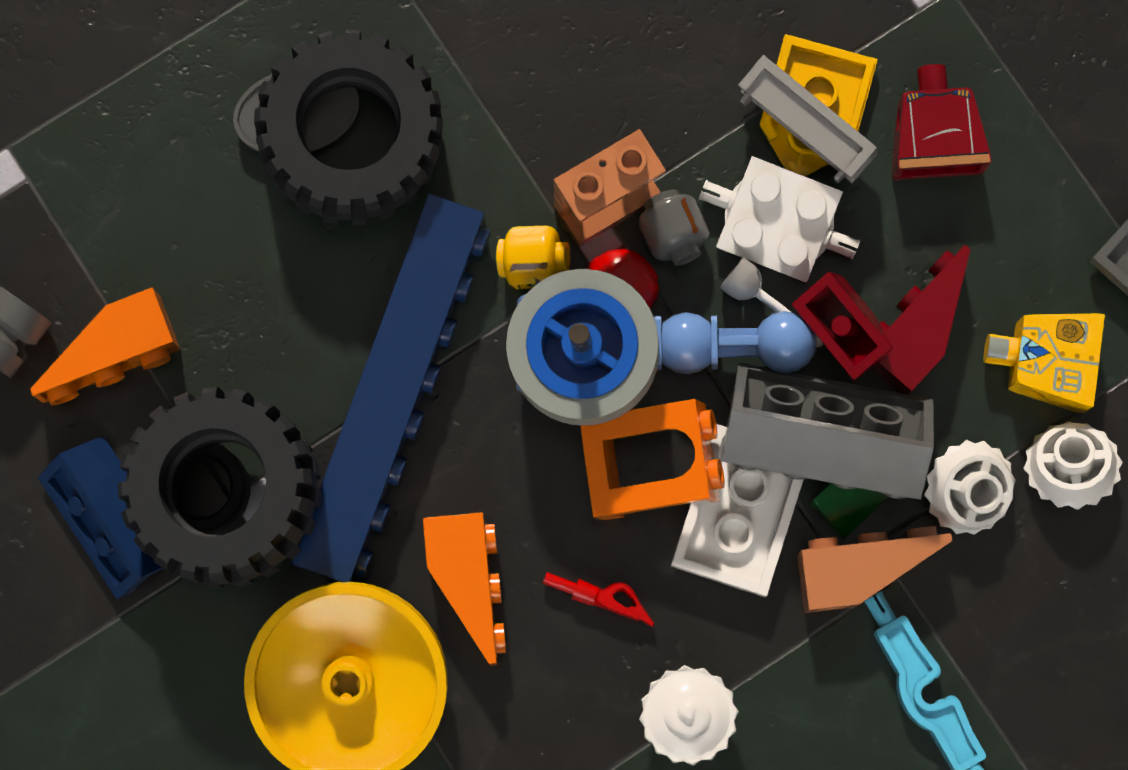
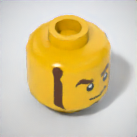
M551 226L512 227L506 234L505 239H499L496 250L498 274L500 278H506L512 288L532 289L544 279L570 269L569 243L561 242L556 229Z

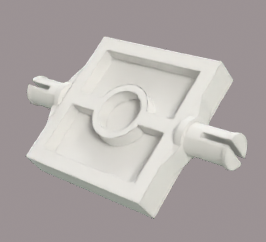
M753 156L743 180L733 191L706 180L703 189L719 194L720 197L701 191L699 200H704L726 209L725 225L716 245L717 248L742 258L744 257L747 260L806 283L816 259L825 249L853 260L856 251L839 245V242L856 249L860 243L859 239L851 238L833 230L834 213L843 191Z

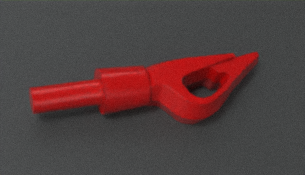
M546 572L542 584L572 594L571 600L590 606L594 605L635 621H642L652 628L654 627L655 623L629 585L615 582L605 589H599V587L581 579H578L577 583ZM623 591L632 600L634 607L623 606L615 600L614 596L617 592Z

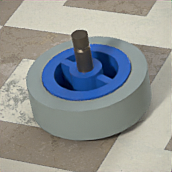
M575 269L560 272L544 279L535 285L519 302L507 331L506 351L508 363L523 395L543 414L563 423L596 425L622 416L644 397L656 375L659 363V339L652 312L642 296L632 286L606 272L591 269Z

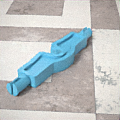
M882 591L865 600L864 603H866L880 627L874 631V637L897 675V695L908 717L916 725L930 732L951 770H984L980 762L986 758V754L973 733L957 697L950 695L944 699L937 700L933 704H928L922 699L921 691L923 687L930 684L935 678H938L941 674V669L920 641L906 616L896 618Z

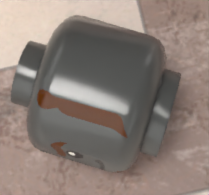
M673 189L661 192L644 203V211L639 217L638 226L650 253L656 260H672L675 266L689 263L701 255L699 248L707 241L710 232L693 196L680 194L678 190Z

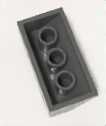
M738 363L721 462L731 463L743 470L762 469L778 472L796 480L809 478L830 482L843 489L861 488L877 491L895 499L908 497L921 500L934 450L933 399L793 372L781 373L766 367Z

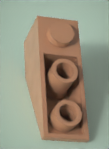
M936 526L906 530L907 538L888 540L887 532H875L857 535L858 544L838 546L837 537L809 540V549L801 550L797 553L804 613L854 608L952 541L951 533L937 535Z

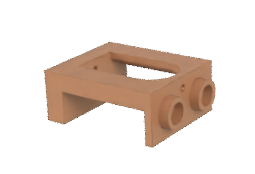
M638 129L553 179L554 208L576 244L580 247L644 209L643 205L648 199L661 193L653 180L666 173V170L642 131ZM600 162H605V163H606V166H605V167H601V166L599 165V163H600Z

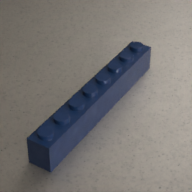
M428 194L319 490L322 492L321 508H315L312 519L317 523L311 536L304 534L299 544L302 550L293 560L292 565L298 569L335 582H355L356 578L362 580L366 578L374 556V552L367 548L373 532L382 533L391 509L390 504L384 503L391 484L399 486L407 466L408 458L401 456L408 438L416 440L423 423L425 412L418 410L424 392L432 394L441 372V366L435 364L441 346L449 348L458 325V320L452 319L453 312L458 301L464 303L467 301L475 275L468 273L474 255L482 258L490 238L491 230L484 228L486 225L484 212Z

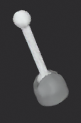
M744 257L720 286V289L737 300H749L756 297L776 313L783 311L791 312L761 289L762 277L760 271ZM816 335V339H817V346H816V347H820V346L824 345V343H823V342L820 340V338Z

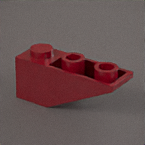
M964 245L955 256L949 250H946L928 270L934 279L922 291L915 285L896 305V308L902 314L891 326L887 325L884 321L880 323L894 348L874 364L871 369L898 393L910 394L945 355L971 250L967 245Z

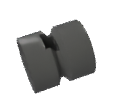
M1 286L0 371L9 378H12L27 358L24 350L25 346L36 345L52 322Z

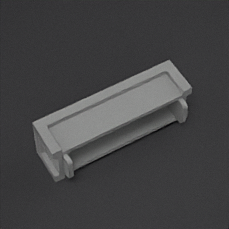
M765 55L758 60L738 84L742 89L741 93L744 95L740 100L741 104L746 107L753 101L838 171L834 177L837 183L845 177L853 184L877 155V147Z

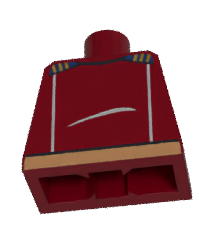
M929 64L917 68L919 91L903 93L897 104L891 171L892 180L983 174L991 163V154L972 89H948L946 66L943 64Z

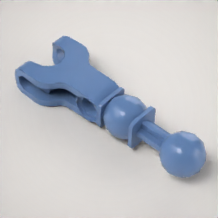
M525 295L521 296V297L517 300V305L519 304V302L522 300V298H523ZM688 312L675 314L663 323L661 316L654 317L659 339L657 371H662L663 363L664 366L674 372L691 374L700 372L710 363L711 370H718L719 357H758L763 365L771 370L790 373L799 371L808 365L815 355L817 346L815 332L801 315L793 312L773 313L764 319L758 328H717V316H711L710 323L702 316ZM516 383V389L522 392Z

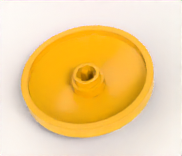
M358 582L323 584L310 588L283 604L258 632L247 658L244 677L245 701L251 723L265 747L290 770H401L416 759L432 739L442 718L448 691V671L445 656L435 632L426 619L400 596L386 589Z

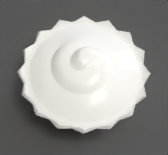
M1068 421L1061 425L1049 426L1044 433L1034 437L1033 445L1026 450L1027 461L1024 470L1029 474V485L1038 490L1041 499L1051 500L1058 508L1069 505L1078 510L1086 504L1097 505L1102 497L1112 495L1113 485L1121 480L1119 468L1123 462L1117 454V445L1108 439L1105 432L1094 429L1088 423L1081 424Z
M965 440L960 446H949L944 456L935 459L934 469L927 475L929 487L924 495L930 502L929 513L938 517L941 527L951 528L956 534L968 532L975 535L982 529H991L996 521L1005 516L1013 500L1015 478L1011 473V462L1004 459L1000 449L991 448L985 441L973 443Z
M684 665L677 671L666 670L661 679L651 682L649 693L641 699L643 711L639 720L645 727L644 738L653 744L656 754L667 756L673 763L684 761L694 766L701 760L712 761L717 752L727 749L729 738L736 732L734 721L739 711L733 704V692L724 687L721 677L710 675L705 668L692 669Z

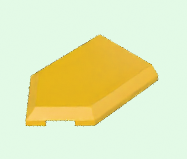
M785 34L776 65L856 131L859 130L878 59ZM763 111L760 127L786 170L806 177L828 165L820 156Z

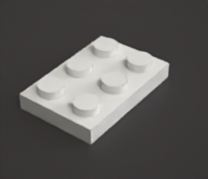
M717 424V439L711 440L714 459H720L721 461L727 427ZM721 462L725 477V487L718 489L720 502L700 501L690 504L671 567L766 597L803 480L791 479L782 473L762 469L743 470L731 463Z

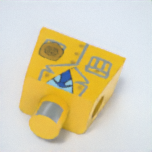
M1105 314L1024 315L1016 323L1014 337L995 334L987 335L983 361L984 363L1010 367L1008 390L1083 414L1094 407Z

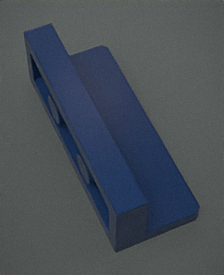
M99 437L60 453L37 478L118 600L131 594L150 575L164 568L154 563V559L150 555L141 551L134 542L136 537L134 531L125 526L121 513L127 507L126 502L118 498V483L126 482L127 472L120 468L121 462L104 437Z

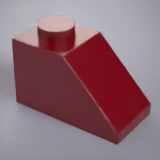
M828 272L792 303L793 307L853 380H857L894 348L874 313L841 275Z

